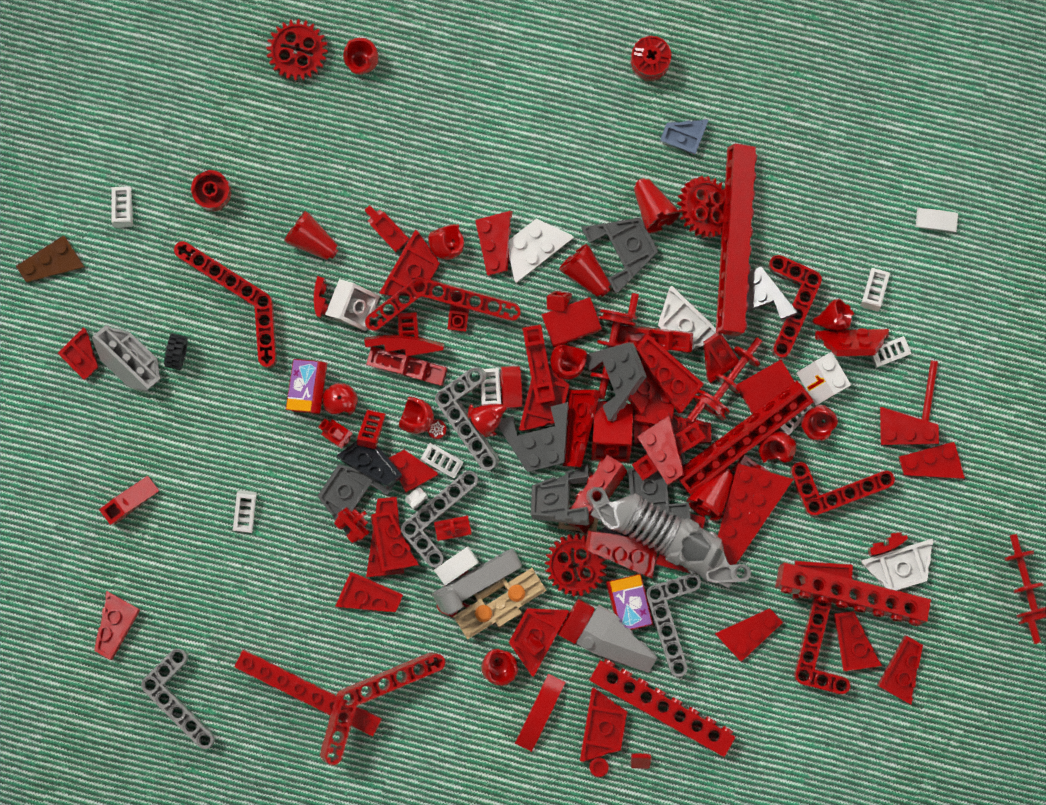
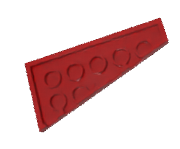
M737 464L717 535L722 540L724 554L729 565L737 564L794 480L793 478Z

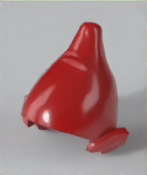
M835 299L812 321L814 324L829 330L850 328L854 312L849 304H845L841 299Z
M470 404L467 415L468 418H471L475 428L483 436H496L494 430L501 422L502 415L507 407L503 404H485L474 408Z

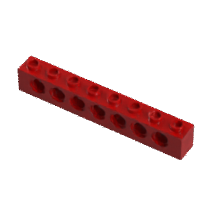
M798 381L794 382L683 466L685 475L679 479L691 495L814 402Z
M785 562L778 568L775 588L780 589V592L784 594L796 593L804 599L812 597L816 598L820 603L832 602L836 603V606L840 608H847L848 606L854 608L856 612L865 613L868 611L872 612V615L876 617L888 616L891 617L892 621H908L909 625L920 626L928 621L931 599ZM795 578L801 581V586L795 584ZM813 582L819 585V591L813 588ZM831 587H835L837 589V595H834L832 593ZM850 591L855 593L856 600L850 597ZM868 596L874 599V605L869 603ZM886 601L892 603V609L887 607ZM905 605L910 608V614L905 611Z
M242 650L234 666L235 668L331 715L336 698L335 694L247 650ZM356 706L351 726L374 736L383 718ZM344 712L338 717L341 721L345 719Z
M607 659L604 662L601 660L598 662L589 681L719 755L726 756L736 738L732 735L734 731L725 726L722 729L717 727L715 720L708 716L703 719L698 716L699 711L692 707H689V709L682 707L683 702L674 697L671 700L666 698L664 691L657 687L655 690H652L648 687L649 683L641 678L636 681L631 678L632 673L623 668L621 671L615 669L613 662ZM611 672L616 673L618 676V680L614 684H610L607 681V675ZM632 682L635 689L632 693L624 691L625 683ZM646 691L651 694V700L648 703L641 701V694ZM659 702H667L668 710L666 712L658 710ZM677 711H683L685 714V719L682 722H677L674 718ZM699 720L702 723L701 730L693 731L691 728L692 723ZM711 730H716L719 733L716 741H711L708 737Z

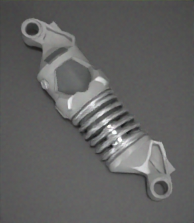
M595 487L588 490L586 498L593 508L591 516L599 519L607 529L619 533L622 532L624 535L629 533L630 538L635 537L636 541L641 540L643 545L648 543L649 548L654 547L656 552L660 551V554L665 556L667 561L675 565H682L690 573L695 572L699 574L704 581L719 583L729 588L732 582H743L750 578V568L744 564L729 565L724 554L721 538L715 532H708L699 527V524L695 521L679 516L674 518L672 512L666 516V509L662 510L659 514L660 506H657L652 512L653 502L648 505L644 512L648 503L647 499L643 500L642 496L637 493L610 502L602 488ZM595 490L601 494V498L597 502L592 499V493ZM634 526H637V529L632 534ZM643 529V533L639 536L640 530ZM740 567L745 571L742 578H739L736 573Z

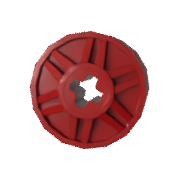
M646 36L635 43L632 49L630 65L638 78L644 81H655L661 79L667 73L671 62V50L663 39L657 36ZM649 53L651 55L655 54L654 60L651 58L647 59Z

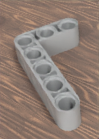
M477 367L469 369L436 394L435 401L479 466L484 470H491L498 466L499 458L486 438L475 428L471 418H468V412L459 401L486 380V372L482 368ZM474 371L480 373V380L477 382L472 378ZM459 382L465 385L462 393L457 390ZM443 393L449 395L448 403L442 401L441 396ZM454 409L460 411L459 419L453 417L452 412ZM466 424L471 427L469 435H466L463 431V427ZM476 440L482 443V449L480 451L476 450L474 447V443ZM487 456L493 459L492 466L486 465L485 458Z
M466 471L405 521L401 527V531L427 564L433 568L442 565L444 557L423 530L475 488L478 483V477L473 471ZM465 476H474V483L466 485L464 483ZM452 487L459 488L460 495L453 498L449 495ZM439 499L445 501V507L442 510H437L434 506L435 502ZM422 512L430 513V520L428 522L420 520ZM408 524H413L416 527L415 533L412 535H408L405 532V527ZM420 539L428 541L426 549L421 550L418 548L417 543ZM436 553L440 556L438 564L430 562L432 554Z
M513 548L438 589L432 593V596L441 612L452 614L463 607L461 601L522 567V563Z
M689 574L653 585L646 592L647 601L669 671L676 677H682L686 674L687 664L667 599L699 589L701 580L695 574ZM693 577L696 579L697 585L695 588L687 586L688 578ZM671 583H676L679 587L676 594H671L668 590V586ZM652 589L660 591L659 599L654 600L650 597ZM663 607L666 610L664 618L656 616L657 608ZM666 625L672 629V633L668 637L663 636L661 633L663 626ZM670 644H675L678 648L675 655H670L667 652V647ZM678 662L684 668L680 674H676L673 671V665Z
M174 649L143 679L141 683L142 690L198 747L202 749L210 748L215 743L213 733L165 686L188 661V653L184 649ZM177 652H181L184 657L180 663L174 660V655ZM163 666H167L170 670L169 675L166 677L160 673V669ZM150 679L156 683L154 690H149L146 686ZM163 693L168 694L170 698L167 704H163L160 701V696ZM176 707H180L183 710V715L180 718L175 717L173 713ZM189 721H194L197 725L196 730L193 732L187 728ZM204 734L210 737L208 745L201 743V737Z

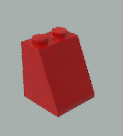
M608 401L598 402L593 421L591 460L601 461L608 455L618 462L630 463L633 405L627 403L624 409L619 410L615 421H608L603 405Z

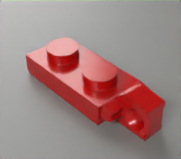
M370 205L365 209L366 214L370 217L368 220L370 226L395 253L409 241V238L385 212L381 210L376 212Z

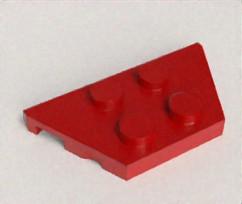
M415 229L379 294L393 296L417 277L432 279L440 263L418 230ZM416 281L414 288L417 291H422L425 285L422 281ZM401 293V294L399 295V296H408V297H409V295H408L407 293Z
M860 328L858 330L815 331V339L824 341V346L836 356L876 355L879 348L883 346L884 339L889 337V329Z
M549 368L555 400L536 404L531 380L519 431L555 424L551 406L565 403L569 384L555 374L552 369Z
M527 608L515 629L509 644L533 677L569 613L568 610ZM531 633L544 646L535 656H532L521 642Z
M593 687L591 689L580 762L619 751L622 746L627 711Z

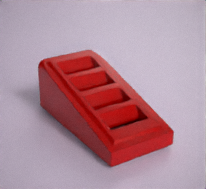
M417 312L398 314L399 335L419 337ZM413 319V322L402 323V320ZM403 327H414V330L403 331ZM401 349L400 353H405V349Z
M367 410L357 437V445L376 449L386 417L385 413ZM370 416L378 417V418H380V419H379V420L370 419ZM368 422L374 423V424H378V425H377V426L368 425ZM366 428H367V429L376 430V431H375V432L367 431ZM364 435L373 436V438L365 437Z

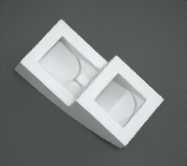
M917 208L915 227L953 233L957 230L958 213Z
M466 547L434 569L443 584L447 585L479 563L470 548Z

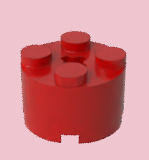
M207 170L198 174L193 179L191 193L195 202L202 209L219 211L230 201L231 187L227 179L220 172ZM213 187L215 192L209 195L207 190Z

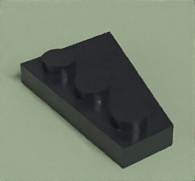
M356 441L336 455L337 459L385 488H389L402 478V474L378 446L376 449L357 445Z

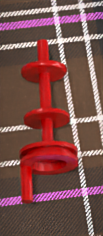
M632 293L628 314L600 309V313H603V316H599L598 319L612 322L613 324L609 342L598 340L597 343L599 345L607 346L608 348L621 345L616 343L620 324L627 326L636 325L632 321L637 320L635 313L639 294ZM604 366L602 374L592 372L590 375L601 378L599 387L600 399H605L608 381L610 380Z
M756 337L747 351L738 346L734 348L735 353L741 359L728 377L720 373L715 374L714 377L722 385L714 396L702 390L698 391L697 394L699 396L695 395L693 398L697 405L687 417L688 421L693 423L703 409L714 417L725 420V415H728L730 411L720 402V399L728 389L737 394L740 393L741 390L734 383V380L747 363L755 367L760 365V362L753 354L762 343L761 339Z
M1013 534L1010 535V540L1015 555L1004 558V561H1017L1024 587L1013 590V593L1025 591L1031 611L1018 614L1016 617L1022 620L1018 622L1019 625L1028 623L1033 643L1038 644L1042 642L1036 620L1046 618V607L1038 609L1033 589L1042 587L1044 584L1042 582L1031 584L1024 557L1033 555L1034 550L1022 552L1018 536Z

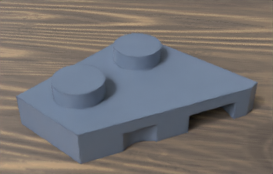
M708 120L666 123L660 142L695 155Z

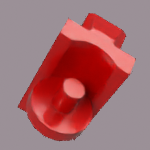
M323 419L318 427L323 431L321 433L322 436L341 449L349 443L350 437L353 434L333 419L331 421Z
M346 507L337 514L338 517L334 524L340 530L348 525L352 531L346 536L351 543L359 539L362 540L370 533L365 527L368 524L364 519V516L367 514L366 511L360 514L356 509L351 512Z
M468 515L434 522L437 541L472 535Z

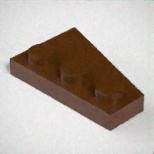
M63 235L16 265V268L25 282L29 283L53 275L83 269L85 266L67 238Z

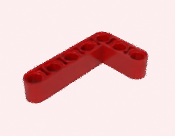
M775 255L768 263L770 272L800 285L792 306L795 310L801 312L802 318L796 320L792 316L785 319L772 348L774 357L784 359L791 352L819 289L822 277L819 272L784 256ZM774 260L781 261V269L773 267L772 263ZM797 268L800 271V275L793 277L790 274V269ZM815 276L817 284H809L808 277ZM801 293L809 295L810 299L808 302L801 301ZM785 328H792L794 336L787 337L784 333ZM778 345L786 347L785 354L777 352L776 348Z
M798 462L790 469V474L794 479L793 482L804 511L809 516L822 514L887 489L895 482V476L892 472L882 471L819 496L810 470L805 463ZM797 466H801L804 469V475L801 477L795 474ZM884 474L890 478L888 485L881 483L880 478ZM865 481L870 482L872 485L870 492H866L863 489ZM804 484L810 485L812 489L808 495L802 492ZM847 488H850L854 491V497L852 499H849L845 496V490ZM829 495H833L836 498L834 506L827 503ZM811 502L818 504L819 508L815 513L809 510Z
M813 598L794 671V679L802 685L837 694H845L850 689V682L847 678L815 670L832 602L826 603L825 606H820L817 599ZM815 614L822 616V622L819 625L814 624L812 620ZM812 632L818 637L817 642L814 644L808 641V635ZM807 651L813 655V659L810 662H805L803 659V654ZM801 670H805L808 673V678L805 681H801L798 677ZM820 675H824L827 679L824 686H820L817 683V678ZM839 680H843L846 684L845 689L842 691L836 688V683Z

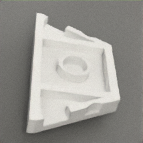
M535 219L509 240L508 244L515 283L532 272L574 239V237L538 219Z
M671 286L658 322V327L660 329L692 332V350L704 346L703 341L714 335L716 328Z
M933 539L862 560L861 563L885 588L899 590L919 584L928 579Z

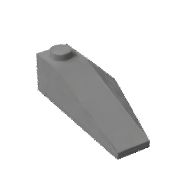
M598 605L576 643L594 654L645 672L650 671L658 658L642 641H638L632 635L633 631L629 627L626 628L616 614L601 605Z

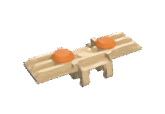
M531 568L508 583L503 577L481 592L475 593L474 596L477 602L453 617L468 640L495 622L500 629L504 626V623L512 618L521 616L522 613L519 607L539 596L546 589L534 569ZM505 586L507 593L487 605L484 604L482 601L484 598Z

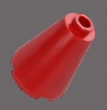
M642 178L635 183L634 192L644 227L648 233L663 230L661 226L666 223L670 226L679 218L680 213H678L676 206L650 179Z
M307 211L302 213L284 239L287 244L325 260L333 259L338 252V249H336L337 243Z
M587 244L578 248L576 253L572 256L570 255L559 267L563 274L596 297L599 295L603 297L610 291V282L590 246Z
M725 468L693 492L686 500V502H689V507L702 517L708 515L711 517L709 520L720 521L734 478L732 471L729 468Z

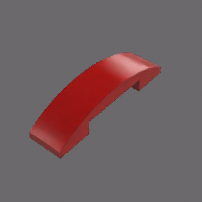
M540 324L524 327L522 330L536 404L554 401L555 396L542 326Z
M696 421L675 434L680 454L707 438ZM648 453L632 464L642 480L658 471Z
M550 674L547 675L515 744L531 752L533 751L565 685V681Z

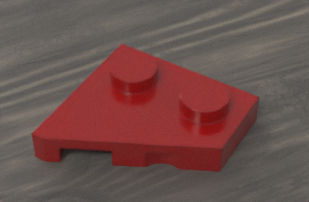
M83 327L58 354L83 380H86L99 366L88 332Z
M715 333L703 341L706 378L711 383L716 380L714 377L716 373L723 375L736 366L739 359L722 334Z
M405 449L388 458L402 474V478L399 481L405 492L438 476L435 470Z

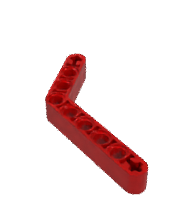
M184 241L178 242L174 247V253L180 260L255 307L258 361L264 368L274 367L277 362L272 298ZM186 247V250L192 255L191 257H189L185 253H182L181 255V252L179 250L181 248L185 249ZM197 257H204V263L201 266L195 265ZM214 267L220 268V274L217 276L211 275V269ZM230 277L236 278L234 286L227 285V280ZM250 287L252 288V294L248 297L243 296V290ZM263 297L269 300L268 305L265 307L259 306V300ZM264 316L270 318V322L266 326L260 325V320ZM265 335L271 336V342L268 345L261 343V339ZM262 349H267L268 355L272 358L268 364L263 360V358H266L265 350L262 351Z
M417 277L373 310L366 317L365 325L369 330H378L420 296L507 320L519 318L521 309L517 303L424 277ZM422 281L425 285L424 290L417 291L414 288V283ZM435 286H440L443 288V294L441 296H436L433 294V288ZM459 291L462 294V299L454 301L451 298L452 292ZM401 293L409 295L410 300L407 303L400 301L399 295ZM472 296L480 298L481 303L478 306L470 304ZM491 301H496L499 304L497 311H491L488 308V304ZM502 303L506 304L505 308L511 309L514 306L515 311H518L517 314L514 313L513 316H510L509 312L505 310L504 314H500ZM387 304L392 305L395 310L394 313L386 314L384 306ZM380 310L383 317L378 320L377 326L375 324L371 325L370 317L376 318L380 314L377 311Z
M430 652L338 691L320 751L321 760L330 765H337L341 761L356 706L442 670L445 666V658L441 654ZM419 664L420 671L415 674L414 667ZM401 671L403 677L400 681H397L396 676ZM384 679L385 686L380 689L379 682ZM367 686L368 692L365 696H362L361 690ZM346 694L350 695L348 703H344V696ZM344 712L345 719L339 722L338 717ZM335 732H339L340 737L337 741L333 740V735ZM329 753H330V754L333 753L334 756L329 758V757H328V754H329Z

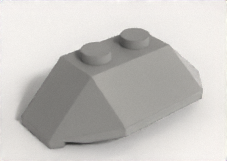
M104 326L92 336L100 360L128 387L147 391L160 380L157 358L130 332Z

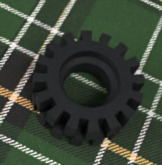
M173 333L170 335L168 345L166 346L164 367L176 370L182 369L188 344L187 336Z

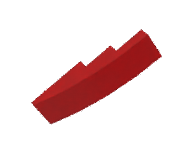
M620 325L617 344L629 342L634 343V346H636L642 337L648 334L667 351L692 352V332Z
M381 335L365 337L364 339L365 348L385 345L386 352L405 349L406 356L442 351L445 348L444 343L405 335Z
M376 347L370 348L366 365L439 386H443L448 370L444 366L391 351L386 352Z

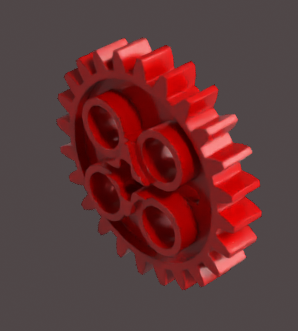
M297 19L296 24H293V21L290 20L288 26L283 22L282 29L276 27L277 34L271 32V36L274 39L267 40L271 44V46L266 47V50L271 52L267 54V58L272 59L269 62L270 66L276 65L273 70L275 72L280 70V77L286 74L287 80L291 76L294 77L295 81H297L298 76H301L303 81L305 80V75L312 78L311 72L318 74L317 67L323 68L321 61H327L323 54H328V50L323 48L328 45L327 42H321L325 39V36H318L321 30L317 29L314 31V24L308 27L307 20H305L303 25L299 19ZM288 35L296 36L294 42L286 41ZM308 40L314 42L311 48L304 47V44ZM284 44L290 48L281 47V45ZM297 47H300V50L302 52L298 51L297 54H295L293 49H297ZM284 52L290 54L287 60H281L280 56ZM303 52L312 53L313 56H308L307 54H305V53H303ZM301 58L308 59V63L305 66H300L298 61Z
M700 176L685 183V187L680 189L682 194L678 195V198L682 201L677 202V205L681 206L678 213L683 214L680 220L685 219L686 221L684 227L689 225V232L695 231V236L701 235L702 238H712L721 235L724 220L725 189L721 188L722 182L716 184V178L710 180V176L705 178Z
M579 533L575 534L574 538L572 534H568L567 539L564 536L560 537L561 542L558 540L554 542L556 547H549L552 553L546 554L550 560L546 561L545 564L549 565L550 568L546 569L545 572H551L552 574L548 579L554 578L555 581L552 586L560 585L558 591L565 589V595L569 594L570 591H572L573 596H576L578 592L580 596H583L585 591L588 594L591 593V587L593 589L598 588L596 582H603L600 576L606 575L602 571V569L607 568V565L602 564L606 558L585 550L587 535H583L581 539ZM580 549H584L586 551V558H582L580 556ZM562 552L568 555L567 562L562 560ZM573 563H579V567L573 566ZM584 568H588L591 571L590 577L584 575ZM566 571L572 574L573 578L571 581L566 579Z

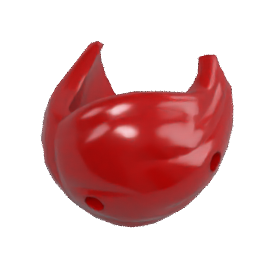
M362 37L349 40L344 48V62L354 74L363 75L369 73L378 64V50L371 40Z
M459 224L447 225L429 233V246L436 257L450 260L458 257L463 251L464 239L459 230Z
M557 345L551 354L553 372L566 380L578 377L584 370L587 352L573 346Z
M336 383L323 392V407L327 412L331 414L347 412L348 415L354 413L358 404V397L350 385Z
M408 397L398 425L402 430L411 434L423 433L433 424L434 412L426 401L415 397Z
M817 405L806 411L801 426L804 433L811 440L824 441L831 436L832 431L838 424V419L830 408L825 405Z
M774 431L762 440L759 445L760 457L764 463L767 460L775 459L788 463L793 459L796 452L795 440L789 434L782 431Z
M493 649L485 655L481 671L485 679L490 683L504 686L515 679L518 674V667L515 657L510 652Z

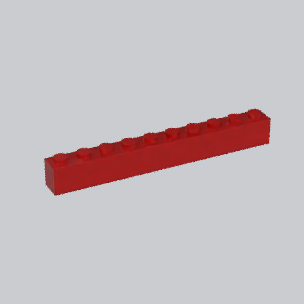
M737 143L727 148L724 220L722 223L716 333L739 336L747 328L745 316L748 310V302L746 300L749 291L748 275L751 268L749 264V256L752 251L750 238L753 233L751 220L754 216L752 203L755 198L753 187L756 180V172L754 170L757 162L756 147Z

